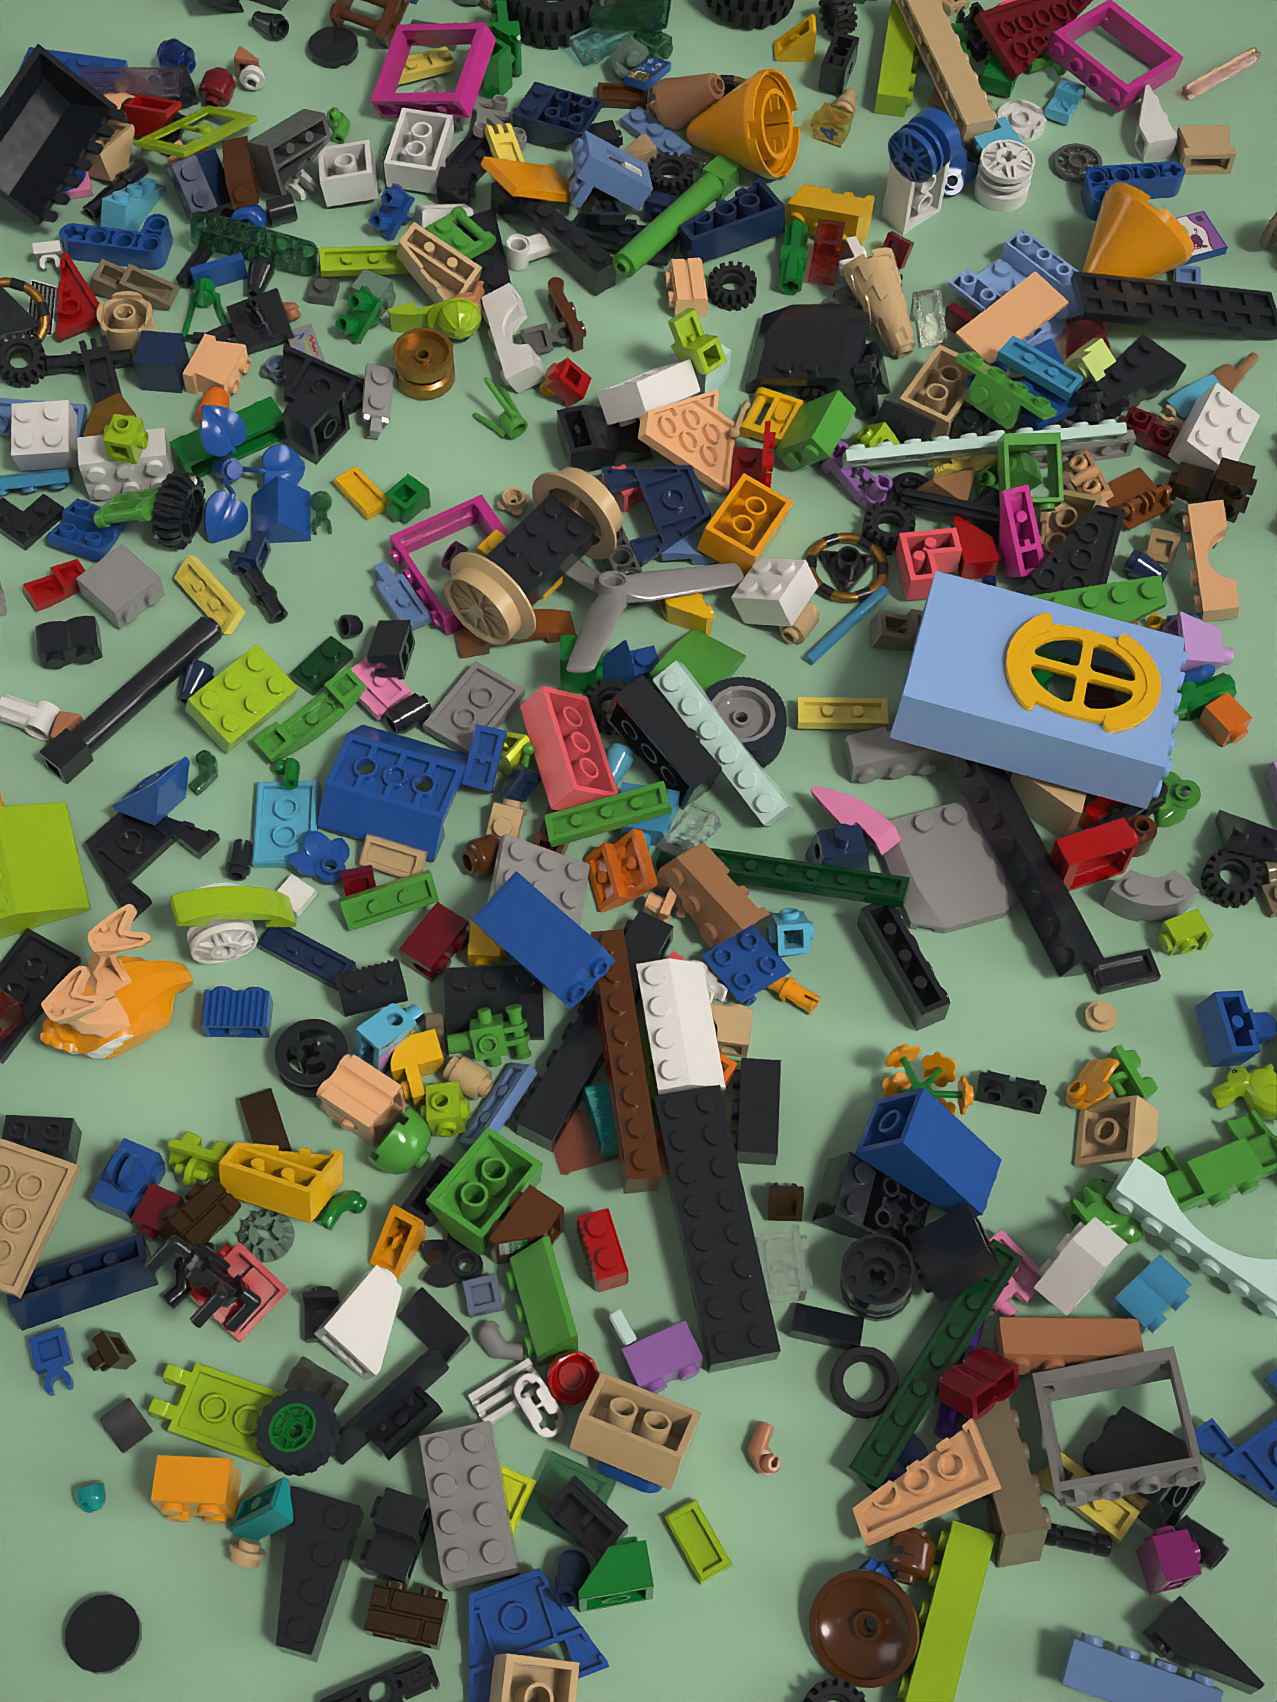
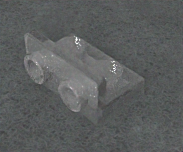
M799 1224L792 1225L790 1231L757 1233V1249L770 1303L805 1300L807 1289L812 1288L811 1268H805L803 1255H808V1242L806 1234H800Z

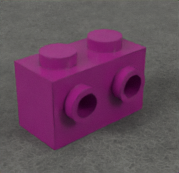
M1174 1526L1156 1529L1152 1531V1536L1144 1538L1145 1543L1136 1550L1149 1595L1183 1588L1202 1575L1198 1562L1201 1559L1200 1549L1196 1540L1190 1538L1188 1529L1175 1531Z

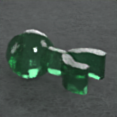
M326 491L315 492L310 498V506L316 511V518L311 523L314 535H317V528L321 525V522L327 527L328 534L332 533V526L327 518V512L331 509L333 501Z

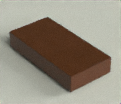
M598 82L597 99L604 101L602 108L635 109L640 106L647 110L648 90L642 91L620 83Z

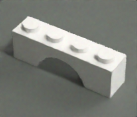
M508 283L481 297L484 306L481 312L486 323L490 326L487 332L492 343L496 346L494 355L502 366L503 370L500 371V376L505 385H511L519 394L544 381L546 376L541 359L529 344H514L518 328L527 319L520 295Z

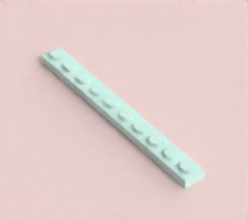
M1115 419L1100 421L1099 425L1088 426V422H1079L1072 424L1069 428H1061L1060 425H1050L1044 427L1043 430L1033 431V428L1028 427L1018 429L1016 433L1061 432L1062 447L1119 441L1127 434L1126 422L1116 423ZM992 431L988 433V436L977 437L976 433L961 435L959 439L939 436L929 442H922L921 439H910L905 441L904 444L894 445L893 442L887 441L878 443L876 447L865 448L864 444L852 445L848 447V450H845L841 457L842 469L997 453V440L1005 434V431Z

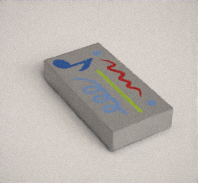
M311 324L292 329L295 337L287 340L289 346L326 362Z

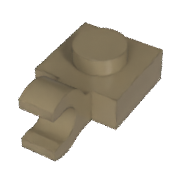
M1268 860L1263 862L1264 867L1259 868V871H1263L1261 879L1265 885H1261L1258 892L1268 917L1273 918L1277 917V862Z

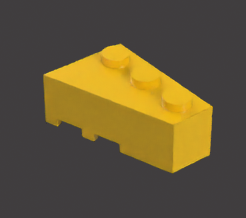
M803 184L787 203L785 223H790L793 219L802 220L805 225H808V234L844 250L845 240L848 237L856 236L861 245L869 235L875 196L867 195L865 198L854 197L853 192L846 191L844 194L832 193L830 188Z

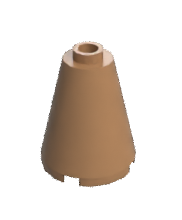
M715 73L664 78L658 81L652 89V95L656 94V102L653 103V108L657 118L667 129L670 127L674 129L673 131L683 129L691 120L723 97L725 90L724 81Z

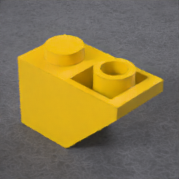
M702 592L656 600L668 623L691 631L697 629L707 635L711 634L712 621L715 620L711 605L705 604Z

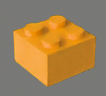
M157 1455L151 1501L164 1516H167L168 1521L188 1522L189 1517H203V1522L225 1524L226 1519H234L237 1511L242 1475L231 1458Z

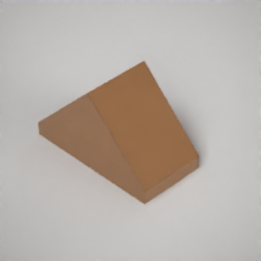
M972 468L934 477L916 490L968 500L975 472Z

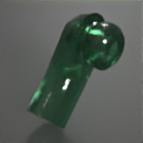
M202 750L196 755L195 760L198 763L199 775L188 784L190 790L197 796L204 792L218 778L219 774L217 759L208 750Z

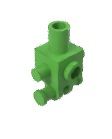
M512 1004L505 1008L509 1021H504L503 1013L491 1015L489 1007L478 1009V1018L470 1020L469 1031L447 1035L450 1054L474 1050L476 1061L488 1059L489 1067H496L502 1064L501 1056L509 1055V1046L515 1045L516 1059L522 1060L531 1057L532 1054L527 1043L530 1041L529 1032H524L528 1025L527 1020L522 1019L521 1004Z

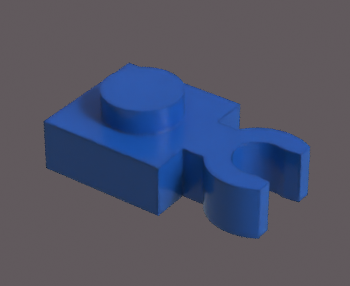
M64 1327L28 1338L36 1372L38 1375L47 1373L44 1379V1388L50 1396L55 1395L53 1385L59 1379H64L68 1390L73 1389V1378L64 1370L65 1366L74 1364L67 1332Z

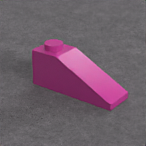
M1029 484L1000 491L999 549L1001 551L1005 578L1031 575L1045 561Z

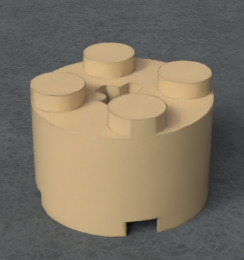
M117 292L111 295L112 299L106 303L103 300L99 304L96 314L102 336H107L110 350H126L130 348L131 355H135L141 331H158L151 303L143 299V296L137 292Z

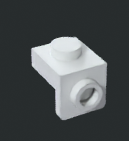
M856 236L848 237L845 240L844 260L839 262L837 276L839 283L846 282L842 275V269L846 264L863 253L867 258L864 246H860Z

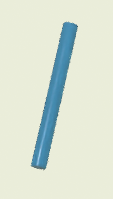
M881 585L804 656L805 661L809 665H813L888 595L887 588Z

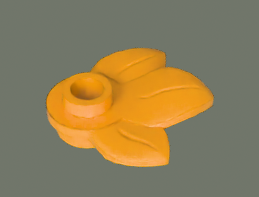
M1097 1058L1086 1064L1078 1074L1076 1081L1068 1087L1065 1097L1066 1103L1070 1107L1084 1110L1111 1094L1113 1088L1107 1081L1120 1062L1112 1058L1102 1060Z

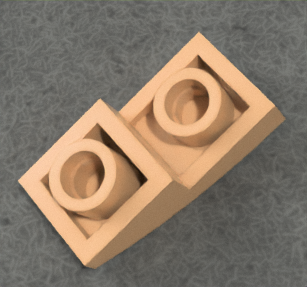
M1088 449L1063 464L1078 492L1103 496L1106 501L1114 497Z

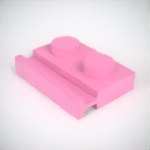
M366 657L352 667L351 670L367 687L358 699V702L379 721L382 719L381 716L390 711L389 708L412 694L411 690L398 677H378L374 675L375 669H386L387 666L383 663H368Z

